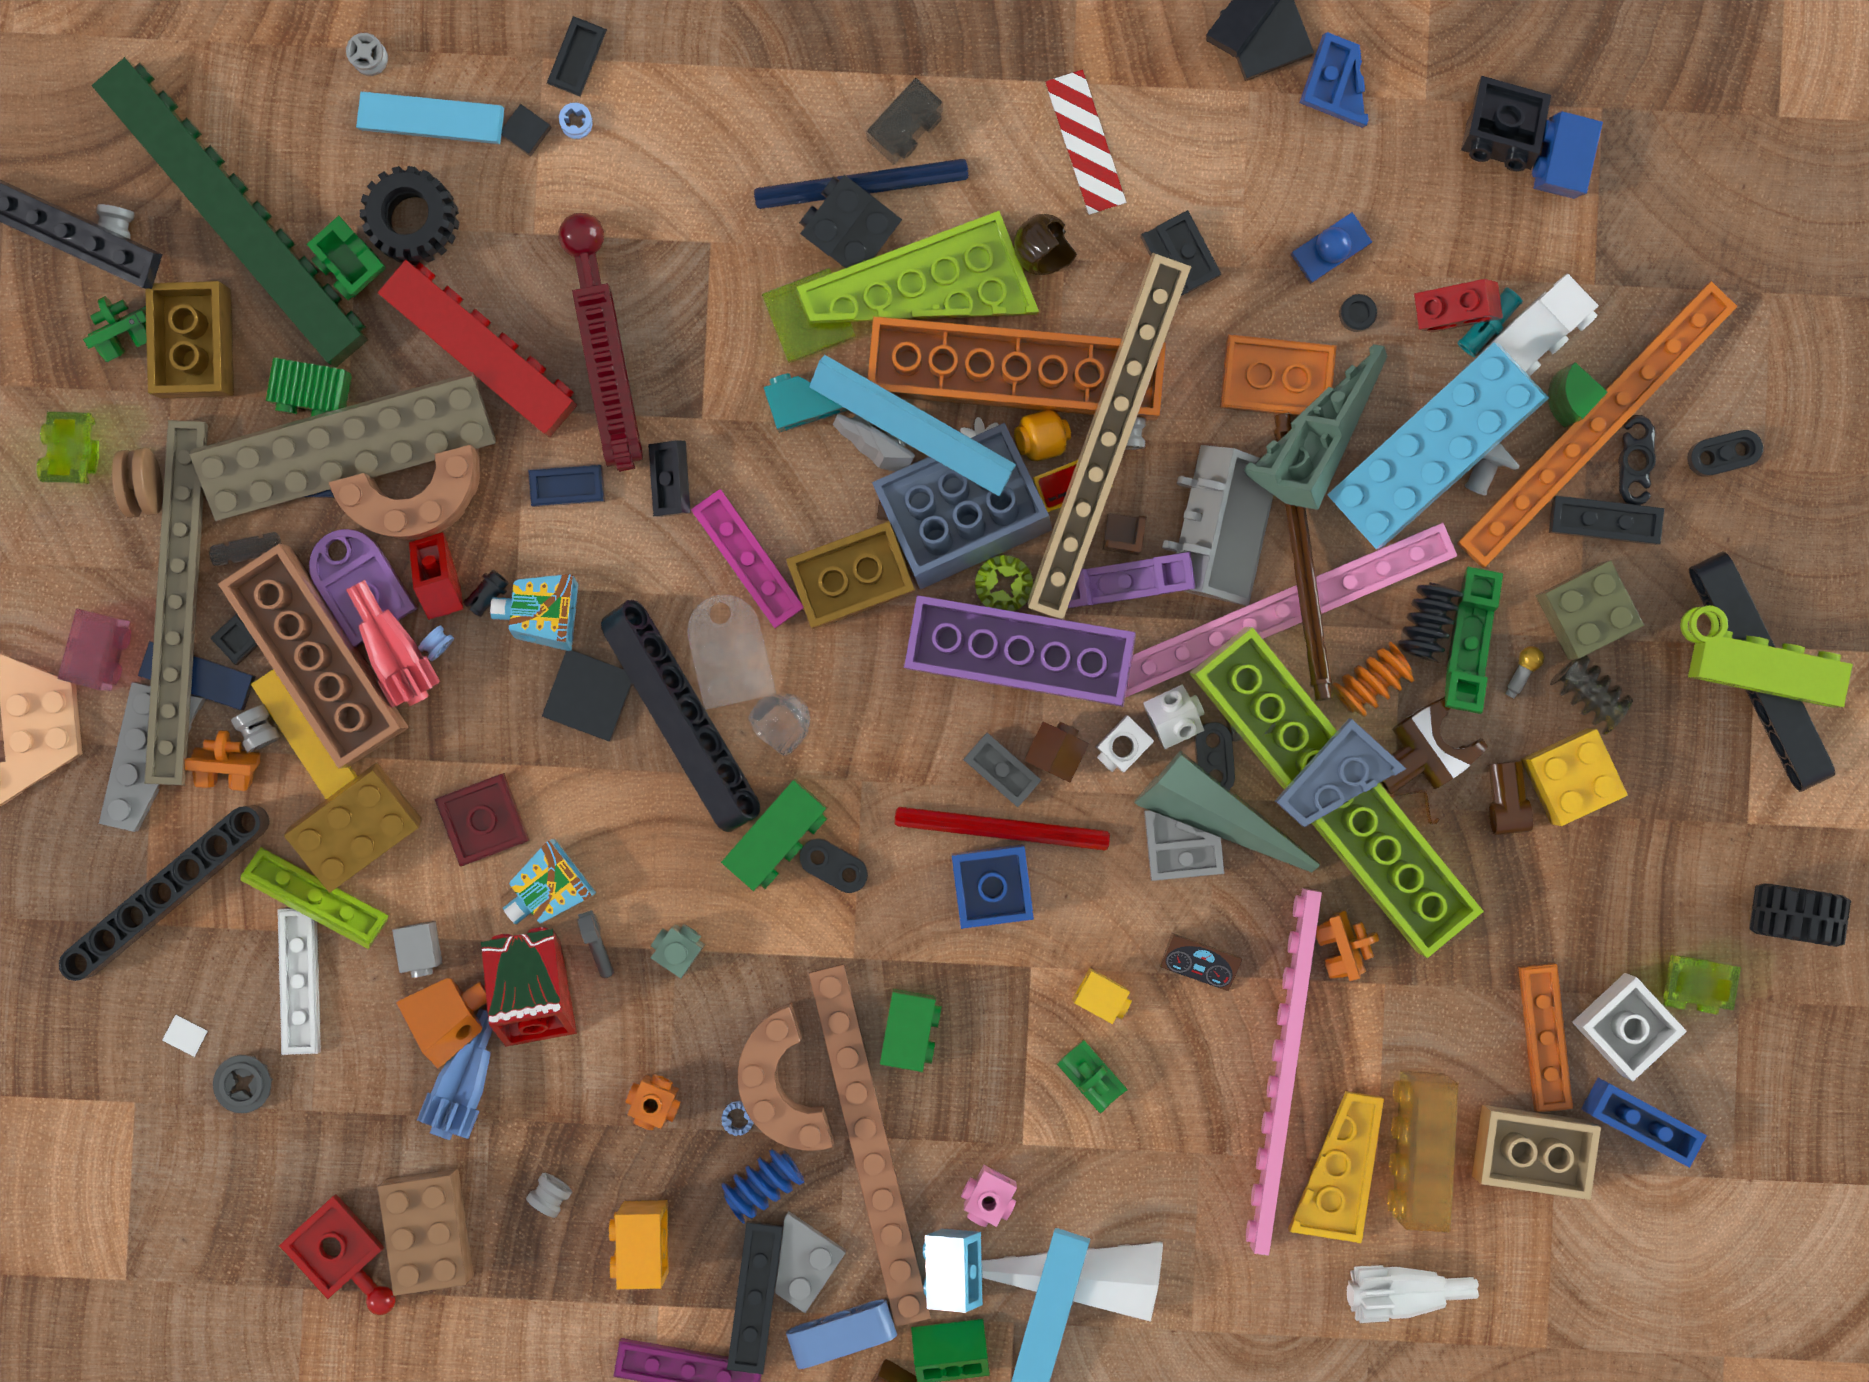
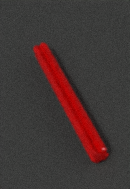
M898 807L895 812L894 823L898 827L1104 851L1108 850L1110 843V833L1104 830Z

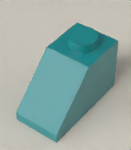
M790 373L771 378L769 380L771 385L763 387L779 433L848 411L841 405L809 388L811 382L799 376L791 378Z

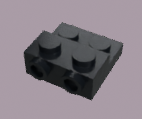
M1481 76L1477 84L1472 111L1466 123L1461 151L1468 152L1469 156L1478 162H1486L1490 159L1504 162L1505 167L1510 171L1531 170L1541 151L1551 95Z
M844 174L841 180L835 176L831 179L821 193L826 197V200L818 210L811 206L799 223L805 227L800 233L803 237L843 267L848 268L874 258L902 219Z

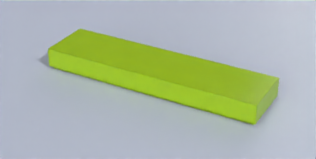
M262 847L259 848L241 874L242 882L367 949L371 947L388 921V915L338 888L329 893L316 876Z

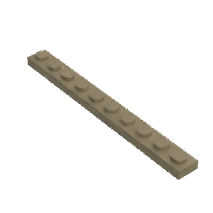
M168 420L144 784L185 786V759L187 758L204 498V491L189 453L193 449L207 446L208 424L205 422Z

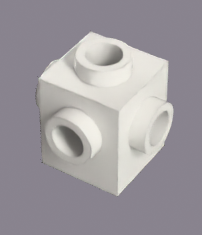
M1183 684L1143 703L1151 726L1164 749L1204 731L1200 716L1205 714L1203 707L1196 695L1189 696Z

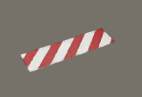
M1083 69L1045 81L1088 214L1090 215L1126 203Z

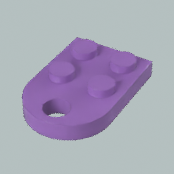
M349 529L337 530L325 535L315 545L309 561L312 581L353 647L364 643L358 627L364 621L346 591L349 587L365 580L382 612L389 609L398 621L418 609L378 544L366 534ZM341 540L346 545L347 553L342 560L334 561L330 558L328 550L333 542Z

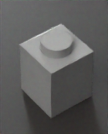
M436 921L402 926L392 930L399 973L411 971L412 978L433 974V967L443 964Z

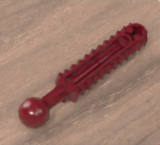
M574 213L566 217L561 223L558 230V240L561 248L568 255L575 258L580 289L572 290L603 455L607 467L616 465L619 472L635 469V461L643 460V451L612 291L608 283H601L596 253L604 241V230L601 222L595 216L588 213Z

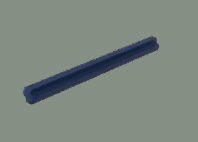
M957 159L846 176L870 194L962 181L968 179L969 172L966 160ZM837 176L836 178L841 180L843 176ZM833 177L754 189L755 204L757 208L764 209L826 200V197L821 193Z

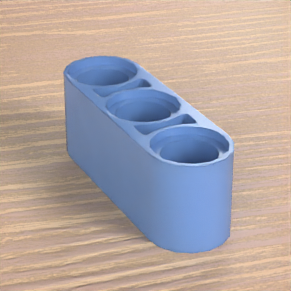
M879 1299L800 1324L789 1329L786 1335L797 1368L804 1369L886 1343L897 1336V1332L886 1299Z

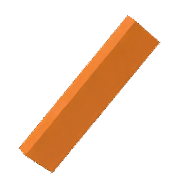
M1556 963L1518 967L1534 1111L1539 1113L1573 1109L1558 966Z

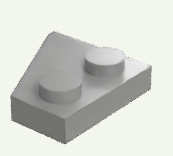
M1144 810L1151 881L1224 874L1221 837L1156 812Z
M789 1211L784 1220L775 1294L806 1313L845 1255L846 1249Z

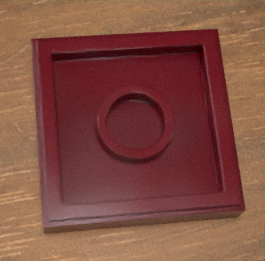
M505 773L434 799L460 867L530 841Z

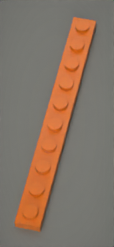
M1712 281L1706 284L1605 389L1608 393L1584 419L1570 425L1460 538L1457 544L1482 568L1486 567L1738 306Z

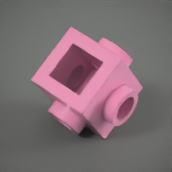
M983 1165L976 1180L970 1177L961 1194V1197L966 1199L964 1210L969 1212L967 1217L983 1227H987L988 1223L997 1227L1001 1218L1007 1221L1016 1204V1200L1012 1199L1017 1189L1016 1181ZM987 1196H991L994 1198L991 1201L983 1200Z

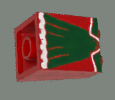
M537 927L528 930L527 934L516 936L499 934L493 936L489 941L481 942L489 1026L505 1047L577 1034L561 941L553 929Z

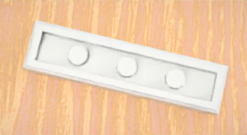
M293 908L278 909L281 1055L318 1054L321 1052L317 921Z

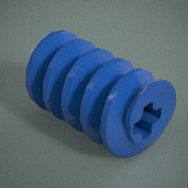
M774 1149L769 1150L772 1160L770 1163L759 1157L757 1159L759 1171H755L749 1165L746 1166L745 1169L748 1176L746 1180L738 1174L733 1175L736 1187L732 1188L725 1182L721 1184L725 1200L742 1223L745 1224L744 1215L751 1219L757 1216L755 1206L761 1210L769 1207L767 1197L774 1202L780 1200L779 1189L787 1194L793 1191L791 1180L798 1185L804 1183L801 1172L786 1151L780 1155Z

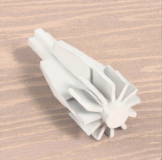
M1383 1265L1354 1267V1270L1350 1271L1352 1280H1348L1347 1286L1348 1303L1351 1306V1311H1355V1320L1360 1323L1387 1322L1389 1318H1411L1445 1308L1446 1300L1477 1299L1479 1297L1477 1290L1479 1284L1477 1279L1473 1277L1445 1279L1444 1276H1438L1437 1272L1402 1267H1383Z

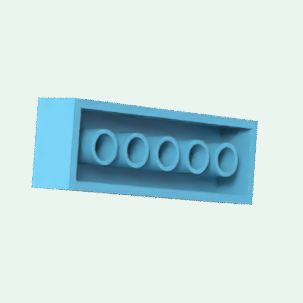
M1494 342L1327 495L1375 549L1383 548L1545 403L1549 397L1504 348Z

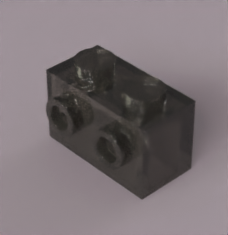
M915 78L866 131L867 141L893 165L900 158L905 160L918 146L917 140L925 131L930 133L942 120L943 102Z

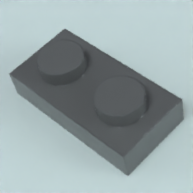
M987 732L963 759L1017 807L1022 804L1042 781Z

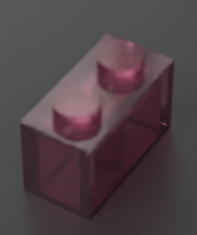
M76 608L57 679L97 690L112 691L113 685L118 683L122 672V666L119 664L122 650L128 647L131 639V630L128 629L130 621L91 610Z

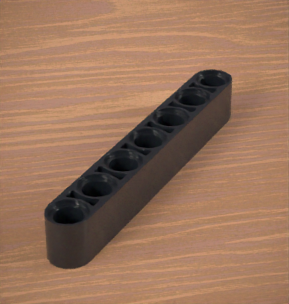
M1722 551L1689 568L1690 578L1703 605L1718 607L1725 613L1728 619L1727 631L1733 632V639L1745 641L1746 636H1755L1768 639V646L1775 647L1733 560L1726 552ZM1746 690L1788 778L1799 792H1803L1835 776L1833 763L1802 701Z
M627 600L602 618L601 630L712 819L723 831L732 832L759 815V800L647 610L638 601Z
M256 805L238 807L231 811L68 948L59 960L61 974L68 980L78 981L99 973L262 836L269 826L267 812L262 807ZM246 812L251 813L255 818L256 824L251 832L245 830L242 826V817ZM218 836H222L227 842V850L224 855L218 854L214 849V841ZM190 859L197 862L199 866V874L196 878L190 877L186 871V866ZM162 883L167 884L171 889V897L168 902L163 901L158 893L159 886ZM134 906L138 907L143 913V920L140 925L135 924L131 919V910ZM106 930L113 933L115 937V944L112 949L108 948L103 942V935ZM78 954L83 955L87 961V967L84 972L80 971L75 965V959Z

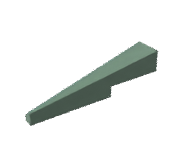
M1373 344L1369 348L1370 355L1357 367L1351 365L1345 371L1346 378L1334 389L1328 387L1291 422L1292 429L1278 442L1275 440L1271 441L1266 446L1267 453L1255 464L1249 462L1244 469L1246 476L1285 504L1318 510L1388 357L1385 347Z
M1181 750L1159 776L1156 775L1134 801L1140 807L1311 873L1320 866L1316 859L1237 794L1234 795Z

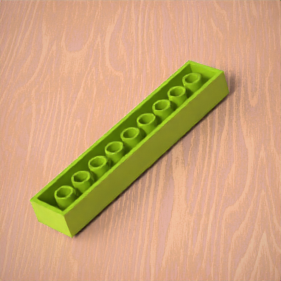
M1244 627L1189 673L1284 790L1337 732L1253 627ZM1380 783L1312 822V825L1418 954L1425 958H1429L1484 912Z

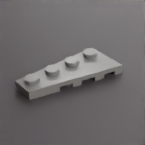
M137 682L131 683L99 824L133 832L139 831L160 790V785L144 784L150 685ZM191 695L189 732L192 728L191 724L198 710H201L206 698Z

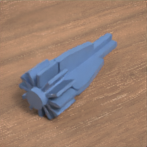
M480 1008L477 1017L483 1026L482 1031L446 1062L436 1079L432 1092L427 1093L417 1121L432 1126L431 1134L447 1140H451L453 1134L469 1139L479 1111L475 1109H477L483 1093L491 1052L485 1049L493 1031L489 1026L488 1011Z

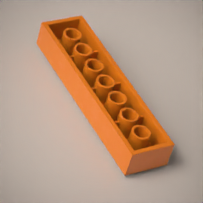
M873 316L868 380L899 398L1095 415L1122 339ZM1165 342L1163 343L1137 417H1142L1146 420L1156 421L1160 416L1166 351Z

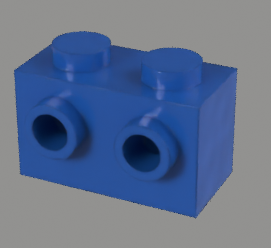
M1563 111L1546 120L1541 156H1538L1532 169V177H1535L1533 189L1572 199L1587 194L1603 122Z

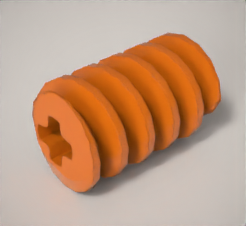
M1389 642L1390 652L1384 648L1377 651L1379 661L1373 657L1365 659L1367 670L1360 665L1354 667L1356 679L1349 674H1345L1342 676L1344 687L1336 682L1331 684L1334 693L1350 713L1357 712L1361 716L1366 717L1367 713L1364 704L1368 703L1377 709L1379 707L1376 699L1378 694L1389 700L1391 698L1388 691L1389 686H1392L1399 692L1403 690L1399 680L1401 677L1410 683L1414 682L1409 663L1392 642Z

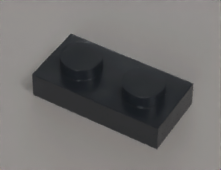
M674 440L648 444L653 517L690 514L686 441Z

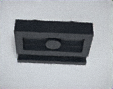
M1188 210L1141 234L1140 238L1150 257L1152 253L1191 266L1181 296L1221 276V272Z

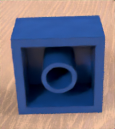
M1023 844L951 853L961 929L1034 920L1025 846Z

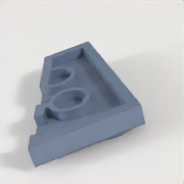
M1349 718L1277 797L1275 802L1301 826L1305 827L1339 808L1348 800L1362 792H1367L1377 786L1378 783L1392 775H1397L1406 768L1353 719Z

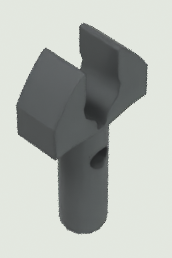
M592 910L579 914L577 921L584 943L589 945L600 976L608 978L614 974V970L600 936L601 928Z

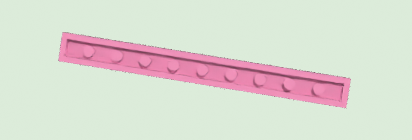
M1444 523L1316 576L1321 614L1456 557L1457 553ZM1297 585L1132 656L1125 698L1196 668L1244 627H1253L1260 637L1264 639L1302 623Z
M1302 888L1301 896H1295L1293 905V917H1298L1296 932L1291 931L1288 939V953H1293L1291 968L1285 967L1282 988L1287 989L1286 1003H1280L1278 1009L1277 1025H1282L1280 1040H1274L1272 1049V1061L1277 1062L1275 1076H1269L1267 1083V1097L1272 1098L1270 1112L1265 1111L1262 1118L1261 1132L1266 1134L1265 1147H1259L1256 1169L1261 1170L1259 1184H1253L1251 1193V1205L1256 1206L1254 1220H1248L1246 1228V1242H1251L1250 1247L1254 1254L1269 1256L1322 895V892L1314 889Z

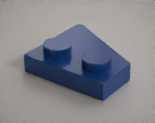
M1329 32L1324 33L1299 103L1363 128L1367 126L1369 120L1368 114L1364 113L1362 93L1365 92L1364 77L1360 72V65L1362 63L1360 45Z

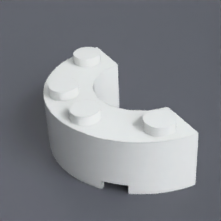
M1567 273L1548 292L1545 291L1479 354L1481 355L1494 342L1498 343L1528 376H1531L1541 366L1538 359L1548 350L1552 354L1557 352L1569 340L1566 336L1576 327L1582 331L1598 316L1594 310L1599 305Z

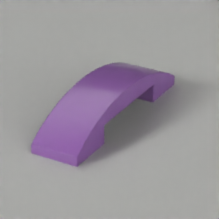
M1191 552L1081 569L1068 608L1196 589Z

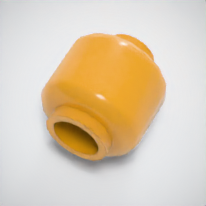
M1046 410L1023 416L1019 426L1014 430V438L1021 455H1026L1032 461H1040L1062 455L1066 449L1067 441L1071 439V430L1066 419L1061 420L1055 411Z

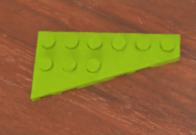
M1000 211L796 287L809 323L873 321V316L910 320L1037 315L1039 313L1023 269L1015 256V250Z

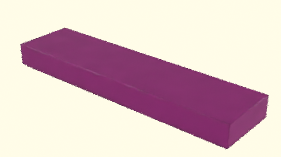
M621 1338L613 1377L640 1382H760L762 1374L727 1370L728 1356Z

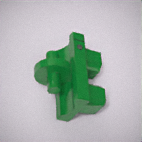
M106 296L98 299L100 311L90 315L95 325L105 320L109 324L88 333V337L83 339L88 349L95 347L100 356L106 362H109L126 352L116 335L128 331L136 347L147 343L146 305L120 318L118 314L129 309L123 299L114 304Z
M1084 1039L1056 1063L1100 1114L1114 1100L1128 1090Z

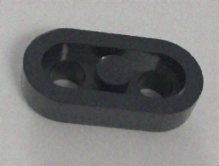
M1740 430L1705 439L1694 444L1689 450L1687 456L1688 465L1695 474L1703 477L1744 468L1756 463L1763 453V443L1760 437L1750 430ZM1738 443L1745 447V454L1743 456L1736 453L1735 448ZM1703 452L1710 456L1709 465L1701 462L1700 456Z
M1216 722L1206 723L1203 725L1204 731L1195 735L1194 739L1196 764L1209 774L1212 770H1219L1222 774L1220 783L1230 790L1235 782L1231 733L1223 724ZM1211 733L1216 734L1219 738L1218 745L1213 748L1209 747L1206 743V738Z
M821 838L808 841L801 849L800 863L803 869L811 875L845 893L857 892L865 885L868 878V870L865 863L856 856ZM819 850L823 852L825 856L823 863L815 864L811 860L813 851ZM852 868L855 870L856 879L854 881L848 882L844 880L842 874L845 869Z

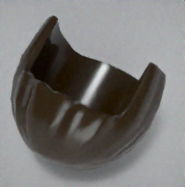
M1036 214L1024 222L1017 230L1014 238L1015 256L1027 272L1035 275L1052 274L1069 266L1077 256L1075 250L1065 239V224L1058 217L1049 214Z

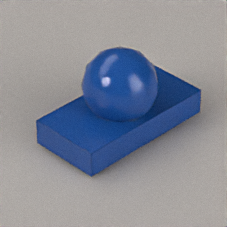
M1351 212L1294 250L1291 256L1311 284L1369 246L1372 240L1353 212Z

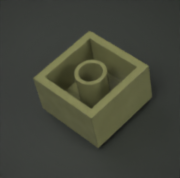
M1611 560L1598 563L1535 595L1568 660L1580 659L1644 626Z

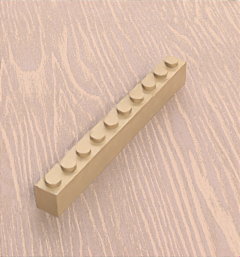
M1152 253L1029 595L1028 608L1062 620L1064 619L1190 272L1191 266Z

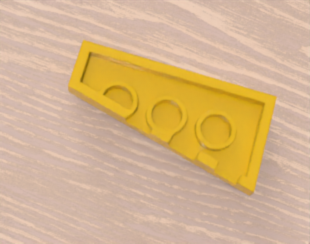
M1345 1091L1288 1227L1289 1232L1362 1243L1384 1098Z

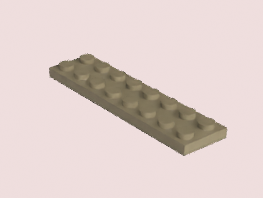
M470 372L191 450L189 455L214 519L218 521L331 489L329 482L362 473L368 474L370 478L434 461L435 454L467 445H472L475 449L496 443V437L474 373Z

